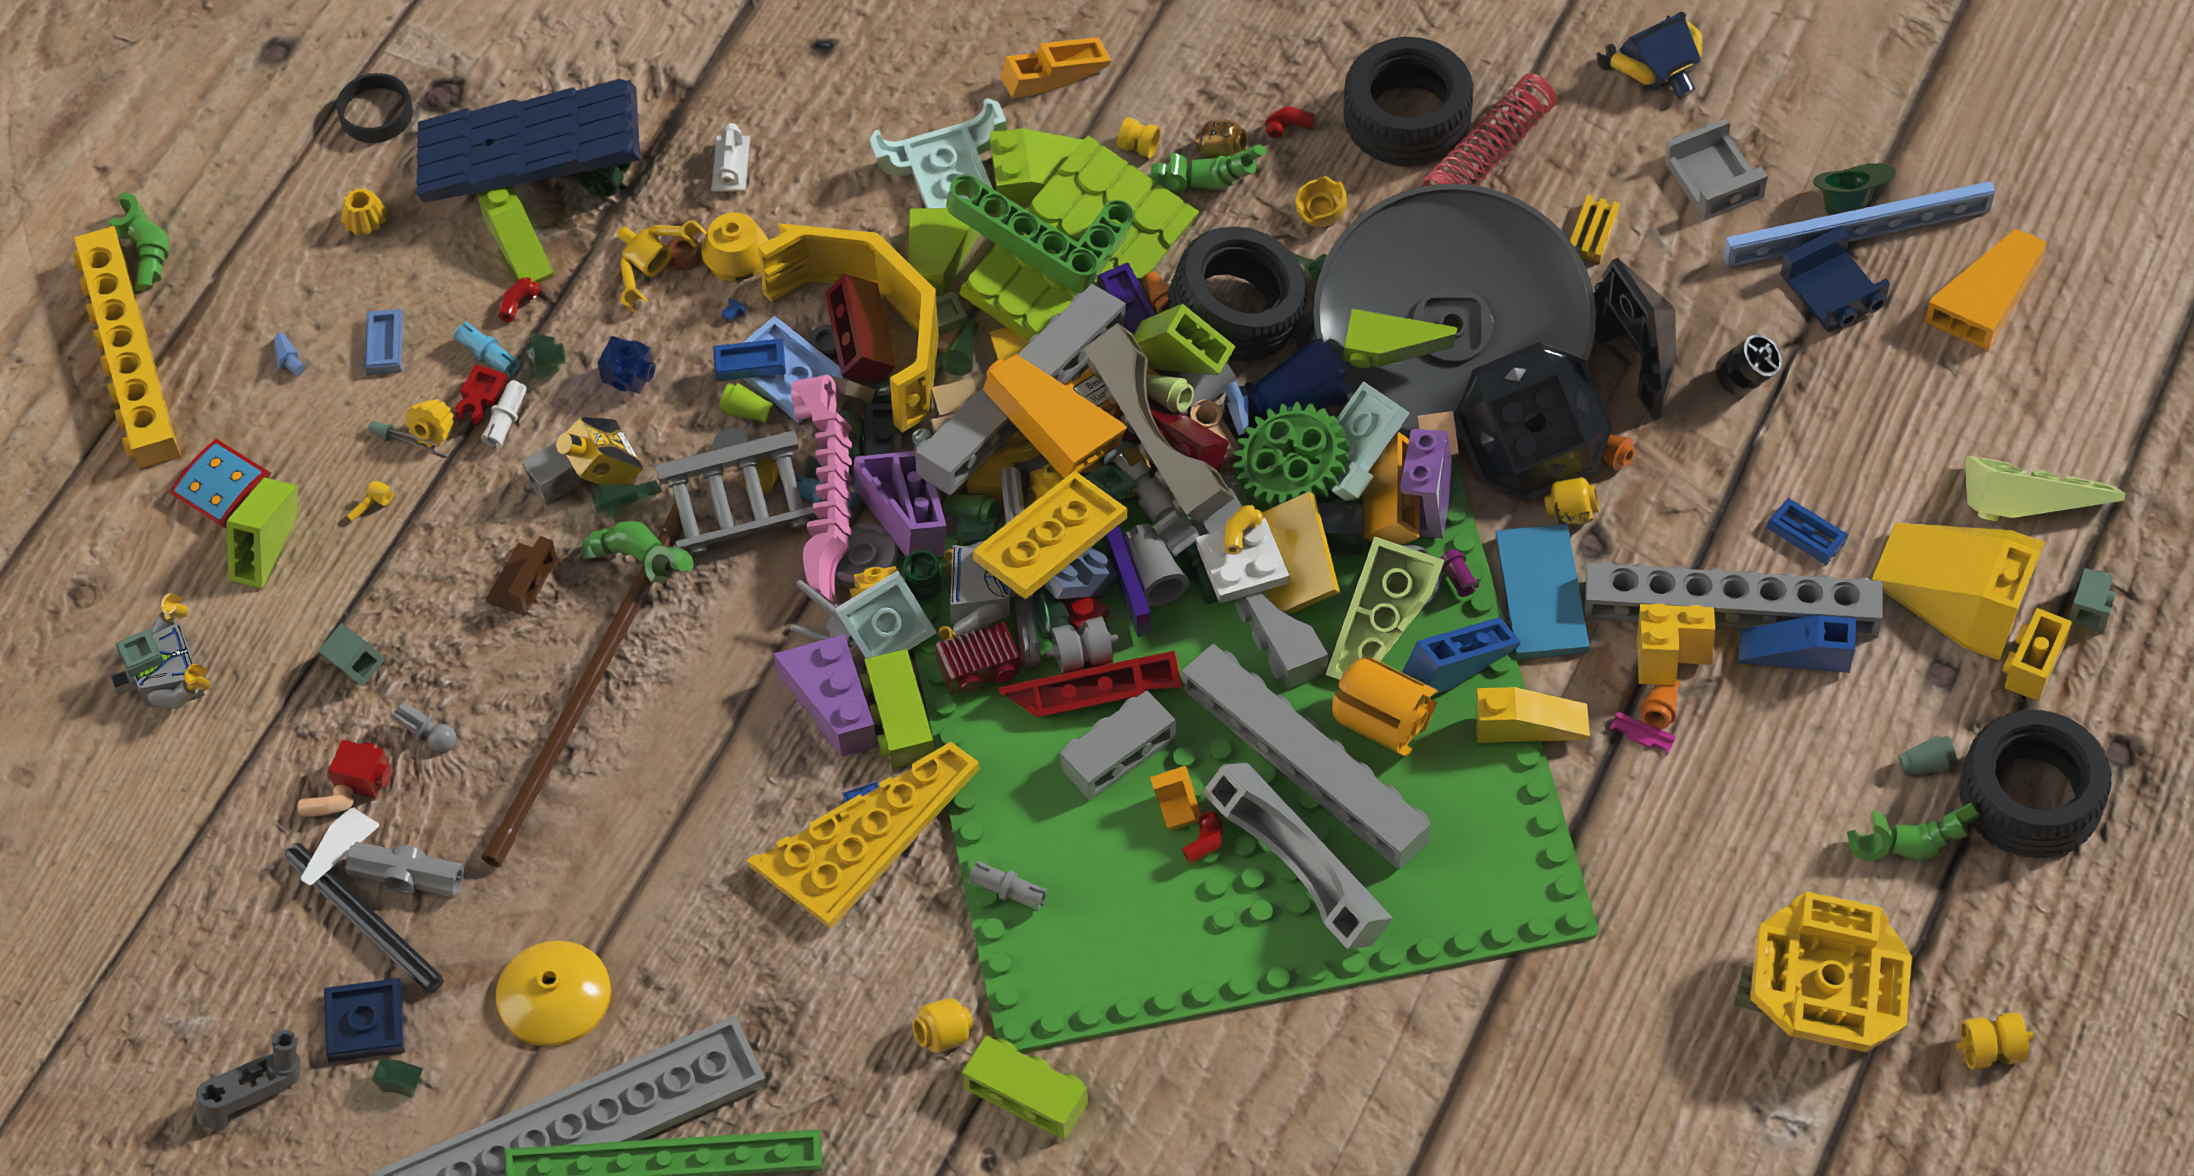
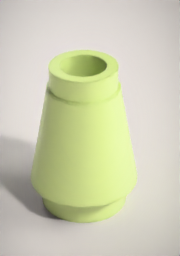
M1146 374L1148 398L1173 413L1183 412L1189 408L1193 400L1194 389L1192 385L1188 384L1186 379Z

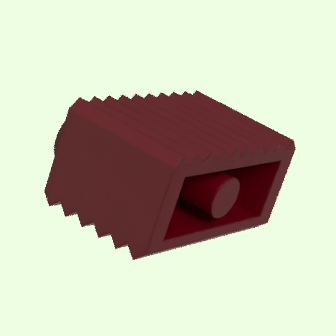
M1000 622L998 625L993 624L991 627L987 626L984 629L980 628L978 631L973 630L971 633L959 635L957 638L952 637L950 640L946 639L943 642L939 641L936 644V662L951 695L959 692L971 694L976 692L981 685L993 681L1005 683L1020 673V655L1005 622Z

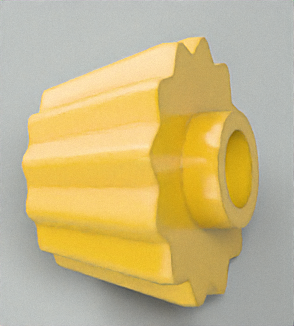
M356 188L354 191H349L348 195L344 197L341 223L345 224L346 231H353L355 235L361 233L369 235L373 230H379L381 224L386 222L385 215L387 209L372 191H368L366 188Z
M430 399L412 405L409 408V411L405 413L407 418L405 425L409 428V434L417 436L422 440L434 442L436 447H439L448 436L453 424L452 418L454 415L445 402H440L438 399ZM416 439L418 443H424L429 448L433 446L432 444Z

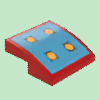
M215 439L187 466L168 493L227 529L229 517L264 477L269 478L272 473L220 440Z

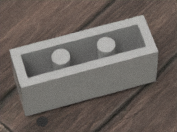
M1145 691L1138 697H1131L1115 714L1109 718L1104 717L1094 724L1091 731L1080 739H1072L1064 746L1060 752L1061 770L1090 801L1175 740L1176 720L1148 691Z

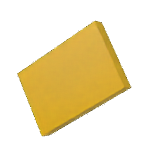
M1307 492L1262 512L1289 574V584L1265 590L1267 599L1277 609L1289 615L1340 593L1315 495Z

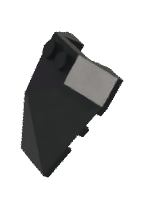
M1616 258L1610 262L1602 274L1603 281L1596 283L1594 286L1596 290L1594 292L1596 307L1595 335L1601 344L1624 334L1633 343L1642 356L1637 397L1655 421L1661 418L1673 381L1675 364L1677 363L1676 310L1671 303L1624 262Z

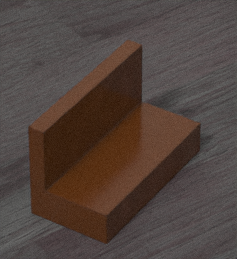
M539 536L534 547L518 542L486 597V602L526 616L558 560L553 540Z

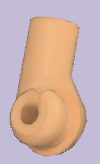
M337 785L333 788V796L301 799L298 802V813L302 818L326 816L348 810L354 803L352 798L353 789L347 785Z

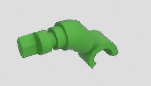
M1258 144L1235 153L1233 156L1225 157L1221 155L1216 158L1191 160L1190 165H1187L1186 157L1177 153H1170V164H1163L1161 162L1152 164L1151 179L1173 194L1183 192L1187 187V182H1190V187L1213 191L1221 190L1232 186L1235 180L1240 177L1254 173L1256 171L1255 159L1263 156L1267 151L1262 145Z
M121 193L118 199L127 215L121 219L112 217L108 224L110 227L115 226L118 237L130 238L135 244L136 253L139 255V262L137 264L134 292L147 291L152 283H157L161 280L162 265L164 259L169 255V240L166 232L149 220L135 196L130 193Z
M636 521L619 522L615 527L609 528V530L593 531L590 537L585 538L582 544L583 559L610 555L612 553L633 556L645 564L647 577L651 582L665 583L668 579L665 571L668 560L671 567L679 571L690 572L694 566L692 557L687 551L682 548L663 546L645 524Z
M1971 802L1943 816V822L1941 823L1936 820L1930 824L1926 822L1919 825L1894 824L1892 829H1889L1886 817L1880 812L1873 810L1871 822L1874 833L1862 835L1854 829L1847 831V836L1852 854L1864 861L1881 859L1888 851L1917 861L1927 860L1941 854L1942 848L1950 845V839L1953 838L1957 841L1967 836L1968 830L1965 824L1980 817V813L1976 805Z

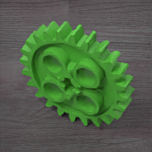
M1296 402L1292 411H1288L1285 404H1281L1280 413L1275 415L1271 409H1268V419L1264 421L1260 417H1255L1258 426L1255 429L1251 427L1244 428L1249 438H1239L1237 440L1242 450L1234 451L1237 463L1233 466L1241 487L1244 488L1249 498L1254 496L1258 505H1262L1266 501L1271 509L1277 506L1278 503L1282 504L1307 492H1311L1314 495L1320 493L1322 496L1328 497L1329 494L1326 487L1328 485L1339 486L1335 475L1346 474L1343 463L1350 462L1346 452L1350 449V446L1345 438L1346 434L1342 426H1339L1335 416L1329 417L1324 408L1316 412L1313 404L1310 403L1303 411L1299 402ZM1305 473V475H1303L1302 477L1297 478L1300 474Z

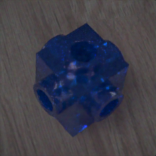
M611 336L597 362L602 383L611 385L619 391H631L638 394L642 392L646 382L652 381L656 370V364L653 362L650 347L636 340L628 341Z

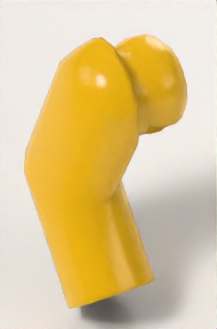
M1252 505L1242 506L1226 522L1224 536L1225 553L1237 555L1242 552L1243 531L1247 527L1255 529L1257 525L1259 526L1262 523L1263 515L1260 510L1255 509Z

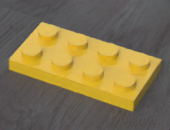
M1074 470L973 550V561L1024 599H1027L1127 519V508Z

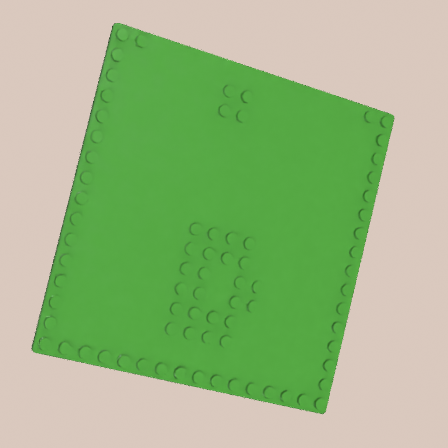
M1451 458L1454 480L1443 539L1419 536L1418 539L1406 544L1420 546L1426 549L1429 555L1439 559L1449 550L1456 549L1458 552L1463 553L1466 556L1465 563L1475 580L1478 581L1479 588H1475L1476 591L1467 597H1460L1448 575L1442 573L1440 593L1431 604L1421 609L1381 661L1401 672L1416 642L1498 617L1506 624L1456 458ZM1305 473L1300 474L1297 478L1302 477L1303 475H1305ZM1238 480L1225 483L1228 489L1232 488L1241 506L1252 505L1261 512L1270 509L1266 501L1262 505H1258L1254 496L1249 498ZM1327 487L1328 497H1324L1320 493L1315 495L1318 509L1319 503L1363 504L1362 495L1359 499L1345 501ZM1140 499L1119 502L1127 508V519L1118 525L1122 537L1126 532L1140 524H1150L1155 529L1154 524L1137 503ZM1006 524L946 535L944 553L948 549H953V545L967 547L978 542H984ZM1364 537L1362 538V554L1330 553L1340 593L1289 614L1295 620L1312 626L1328 654L1327 669L1372 545ZM1100 539L1093 545V548L1104 554L1108 559L1103 542ZM1196 543L1174 558L1177 565L1189 578V586L1185 593L1166 605L1148 606L1151 612V631L1149 635L1137 637L1116 578L1105 595L1094 596L1109 608V616L1104 620L1107 631L1110 635H1118L1119 641L1112 642L1111 646L1113 663L1175 650L1177 651L1182 681V670L1210 645L1215 644L1223 652L1226 650L1232 653L1238 660L1239 665L1247 672L1257 674L1264 681L1266 687L1276 696H1284L1292 705L1293 710L1303 718L1308 717L1312 719L1319 727L1320 732L1327 738L1340 742L1346 749L1347 754L1356 762H1363L1369 766L1378 780L1384 785L1393 786L1400 793L1402 799L1413 809L1415 807L1421 809L1430 819V823H1432L1430 842L1403 868L1398 870L1182 690V687L1145 689L1176 720V739L1089 801L1062 772L1060 752L1069 741L1074 738L1080 739L1091 731L1097 721L1104 717L1109 718L1119 711L1129 698L1035 717L999 693L998 687L1062 674L1057 659L1055 660L1054 656L1047 658L1046 651L1051 650L1053 645L1051 629L1066 624L1035 600L1041 657L1040 665L1028 668L1023 667L1020 656V673L1016 674L1010 681L1005 683L993 681L981 685L974 693L962 694L959 692L951 695L936 662V644L939 641H944L938 636V630L942 626H949L952 629L954 624H951L950 617L951 577L941 568V565L948 563L944 556L937 557L941 575L940 591L929 599L920 600L916 598L937 633L913 648L935 750L952 742L976 759L981 768L947 804L996 1040L1004 1039L1010 1042L1021 1053L1591 940L1597 937V922L1542 741L1477 743L1475 716L1477 688L1516 687L1526 690L1514 650L1452 689L1431 696V700L1437 702L1433 715L1425 732L1420 730L1416 737L1413 736L1407 745L1413 748V751L1404 757L1338 724L1332 715V699L1335 691H1341L1338 686L1340 680L1325 674L1287 690L1281 678L1276 679L1273 676L1268 664L1269 657L1265 650L1260 651L1257 648L1252 636L1253 629L1249 622L1244 623L1238 614L1236 599L1219 603ZM898 547L900 559L897 569L905 581L903 562L906 556ZM1261 591V593L1263 594V596H1264L1265 598H1267L1266 592H1265V591ZM1010 597V615L987 626L991 627L993 624L998 625L1000 622H1005L1020 655L1014 597ZM1085 662L1083 669L1092 668L1093 666L1089 662ZM1248 763L1393 917V920L1372 946L1347 949L1324 925L1313 897L1292 869L1259 839L1226 819L1202 793L1223 764ZM1185 765L1192 780L1202 814L1207 811L1216 812L1224 826L1220 847L1191 865L1186 861L1182 848L1198 840L1201 825L1197 822L1169 831L1150 779L1152 776ZM978 860L982 861L984 864L1006 873L1011 870L1018 873V878L1039 887L1047 888V897L1043 906H1041V910L1038 912L1012 899L1004 901L999 898V894L969 883V877Z

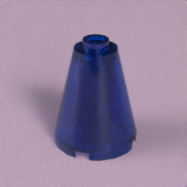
M1322 338L1312 340L1252 385L1250 395H1248V403L1251 410L1263 418H1268L1267 410L1271 409L1276 415L1280 413L1281 404H1285L1288 411H1292L1296 402H1299L1303 411L1310 403L1313 404L1315 410L1345 404L1347 402V395L1351 392L1350 384L1344 386L1342 376L1347 374L1340 355L1332 344L1328 341L1320 343Z

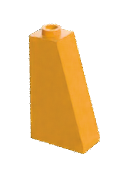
M2015 228L1931 298L1925 323L1989 351L2041 266L2047 242L2033 234L2025 233Z
M1014 354L1005 361L999 359L988 368L986 372L988 376L983 391L1063 478L1067 477L1074 470L1080 473L1119 447L1127 428L1121 421L1021 356Z

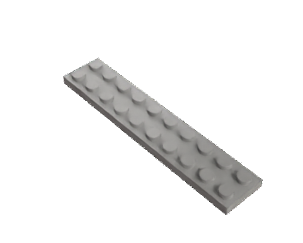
M736 1015L373 1173L375 1176H505V1149L639 1141L767 1085Z

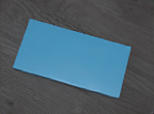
M1568 524L1497 530L1495 539L1510 628L1521 642L1519 647L1514 650L1516 659L1589 653L1590 646Z

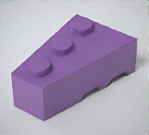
M916 451L855 457L853 488L904 555L907 557L916 550H927L937 557L944 556L946 538L945 518L936 487L916 475Z

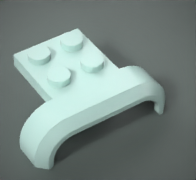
M987 98L983 101V109L980 114L970 121L896 142L884 140L880 130H875L869 142L876 162L884 173L893 176L912 174L925 207L946 208L950 185L957 176L970 175L992 188L979 155L991 149L989 132L1006 130L1007 121L999 102ZM958 195L959 197H961V198H963V199H969V198H968L967 196H965V195Z
M1364 381L1336 419L1339 426H1342L1346 434L1345 438L1350 446V449L1346 451L1350 462L1343 463L1346 471L1345 475H1335L1339 486L1328 485L1327 488L1345 501L1360 498L1374 478L1368 471L1375 461L1379 459L1382 451L1410 414Z

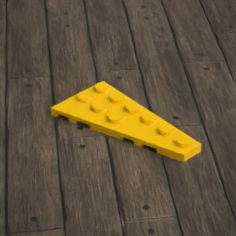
M949 742L913 763L912 768L894 779L890 776L878 783L879 787L864 796L859 794L810 822L809 828L791 838L789 836L784 837L776 842V847L760 856L757 853L746 859L747 864L807 912L832 929L981 769L979 762L954 743Z

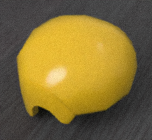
M1323 176L1318 180L1308 181L1299 188L1295 199L1298 216L1306 224L1317 228L1332 226L1342 219L1347 208V195L1342 182L1339 181L1337 183L1327 176Z

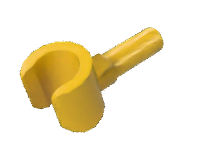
M380 481L371 482L367 487L366 497L346 517L353 522L368 507H371L374 502L382 506L388 505L394 496V493L389 490L390 486Z

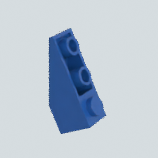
M1816 615L1740 629L1738 663L1850 673L1855 652L1856 618Z

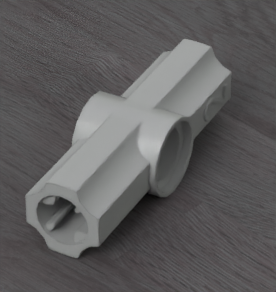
M355 842L354 845L350 846L345 867L347 875L383 882L386 887L401 894H412L416 889L449 897H455L456 894H459L464 873L463 864L427 857L424 852L409 845H397L394 849L361 842Z

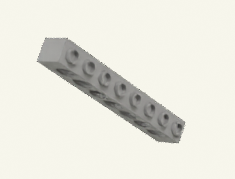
M1587 563L1584 598L1585 619L1638 622L1640 604L1700 605L1703 607H1714L1715 627L1744 629L1823 615L1856 618L1855 636L1875 638L1879 636L1883 619L1882 581H1874L1868 578L1842 579L1833 578L1828 575L1810 577L1797 576L1792 573L1777 575L1761 574L1757 571L1729 572L1716 568L1697 570L1681 566L1665 568L1650 567L1646 564ZM1617 589H1625V590H1627V591H1626V592H1622V591H1619V590H1617ZM1654 591H1661V592H1664V594H1658V593H1655ZM1691 593H1697L1701 596H1693ZM1728 596H1736L1737 598L1734 599V598H1730V597H1728ZM1764 598H1771V599H1774L1775 601H1769V600H1766V599H1764ZM1801 600H1807V601H1810L1811 603H1805V602H1802ZM1839 602L1846 603L1848 605H1841L1839 604Z

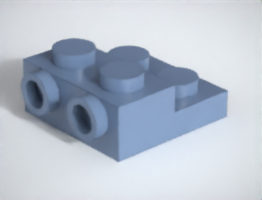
M1092 546L1050 579L1044 586L1057 599L1103 596L1107 593L1118 572L1115 570L1113 562L1107 559L1101 552L1096 551Z

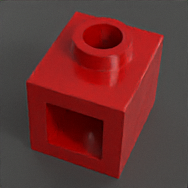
M342 739L328 769L334 787L337 785H347L353 789L354 794L373 799L377 798L381 787H385L388 784L391 776V766L388 764L384 750L372 743L365 742L359 744Z

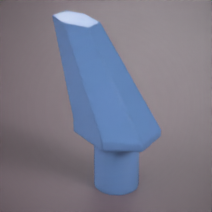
M279 332L273 341L277 367L279 369H289L294 375L299 376L304 372L305 365L298 360L299 352L285 334Z
M1233 381L1223 387L1230 401L1227 403L1237 433L1241 435L1246 432L1244 428L1249 427L1247 395L1242 396L1237 382Z

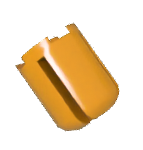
M1363 657L1351 664L1343 673L1338 683L1341 691H1335L1332 699V715L1338 724L1405 757L1413 751V748L1407 746L1413 736L1416 737L1420 730L1425 732L1437 705V702L1431 700V696L1439 690L1374 658Z

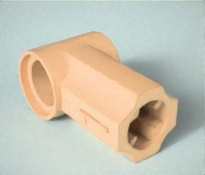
M1204 399L1196 402L1191 408L1190 418L1229 441L1220 471L1226 473L1233 470V465L1237 463L1234 451L1241 450L1222 418L1221 407L1212 400ZM1207 420V421H1210V422H1212V423L1203 424V423H1201L1200 421Z

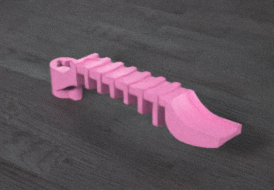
M822 375L795 380L791 385V399L794 405L795 418L797 420L812 418L813 424L820 431L815 433V440L821 450H816L815 456L823 467L816 468V474L823 484L816 485V493L824 502L813 503V511L821 520L807 522V529L812 538L809 539L803 549V565L810 588L815 590L829 603L835 602V572L840 560L849 551V536H852V530L849 527V518H852V512L849 509V501L852 500V494L849 492V483H852V477L849 474V466H852V460L849 457V449L852 448V442L849 440V431H852V426L836 412L837 388L833 378L830 375Z

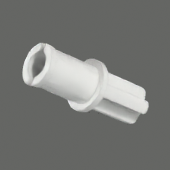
M515 380L510 381L498 405L492 407L491 419L481 436V440L488 446L493 448L494 446L496 448L502 447L509 428L518 419L516 412L527 391L525 385Z

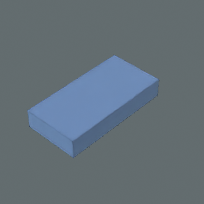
M402 310L367 311L365 352L367 375L402 372Z

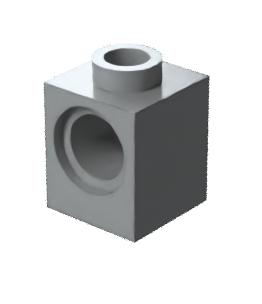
M557 441L522 461L527 482L545 505L582 484L580 476L577 475L567 455L558 452L556 447Z

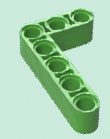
M960 175L952 180L946 200V208L953 217L1074 292H1083L1093 284L1097 275L1102 272L1126 239L1134 218V211L1131 205L1123 200H1112L1105 205L1081 239L1076 242L970 175ZM958 195H965V196H967L969 199H963V198L959 197ZM987 213L996 214L998 217L989 216ZM1111 219L1117 220L1122 224H1116L1112 222ZM1016 231H1022V232L1026 233L1027 235H1026V236L1020 235V234H1018ZM1093 244H1099L1104 248L1095 247ZM1045 250H1052L1057 254H1050ZM1074 268H1081L1085 273L1078 272Z

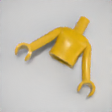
M689 220L683 226L653 225L644 228L637 235L628 227H621L617 236L627 244L622 252L620 262L625 290L620 297L622 304L632 313L636 314L637 311L633 308L634 303L639 299L645 302L648 300L635 286L632 266L640 269L646 276L654 277L670 262L672 257L671 249L660 241L659 236L683 237L689 244L696 247L697 244L693 241L694 236L699 232L706 236V230L695 220Z

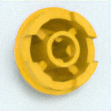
M738 212L726 213L714 219L710 224L707 235L702 243L701 255L705 264L711 269L712 274L722 280L735 282V277H743L750 273L754 277L761 271L758 247L768 241V238L748 215Z

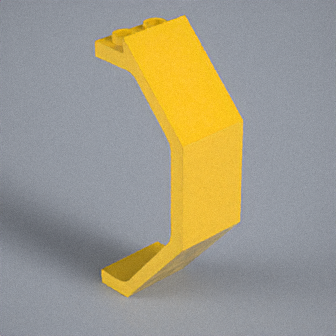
M778 223L780 235L769 239L758 247L763 294L772 302L808 282L834 284L843 274L878 283L881 298L919 334L916 361L911 366L890 377L893 424L903 433L930 417L932 405L931 388L934 386L939 337L935 288L878 233Z

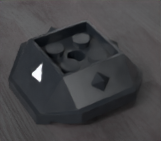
M1540 341L1472 369L1453 413L1455 424L1479 481L1528 502L1551 493V487L1555 482L1580 477L1587 478L1594 475L1613 429L1612 422L1586 360ZM1537 411L1543 416L1544 424L1539 431L1530 432L1525 426V418L1529 413Z

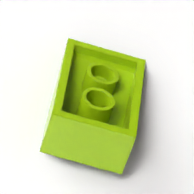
M1025 128L989 132L996 191L1022 208L1028 207L1083 140Z

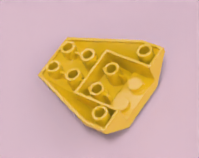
M1895 522L1871 580L1882 581L1884 593L1964 649L2000 661L2031 576L2035 573L2046 542L2012 530Z

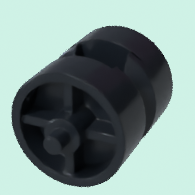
M1753 334L1718 359L1715 368L1717 379L1721 386L1730 394L1745 396L1780 371L1782 355L1778 346L1769 337L1762 334Z

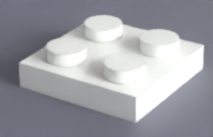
M1263 518L1262 523L1259 526L1257 525V528L1251 529L1247 527L1243 531L1242 552L1237 555H1230L1224 551L1225 529L1196 537V546L1219 603L1289 584L1288 571L1266 518Z

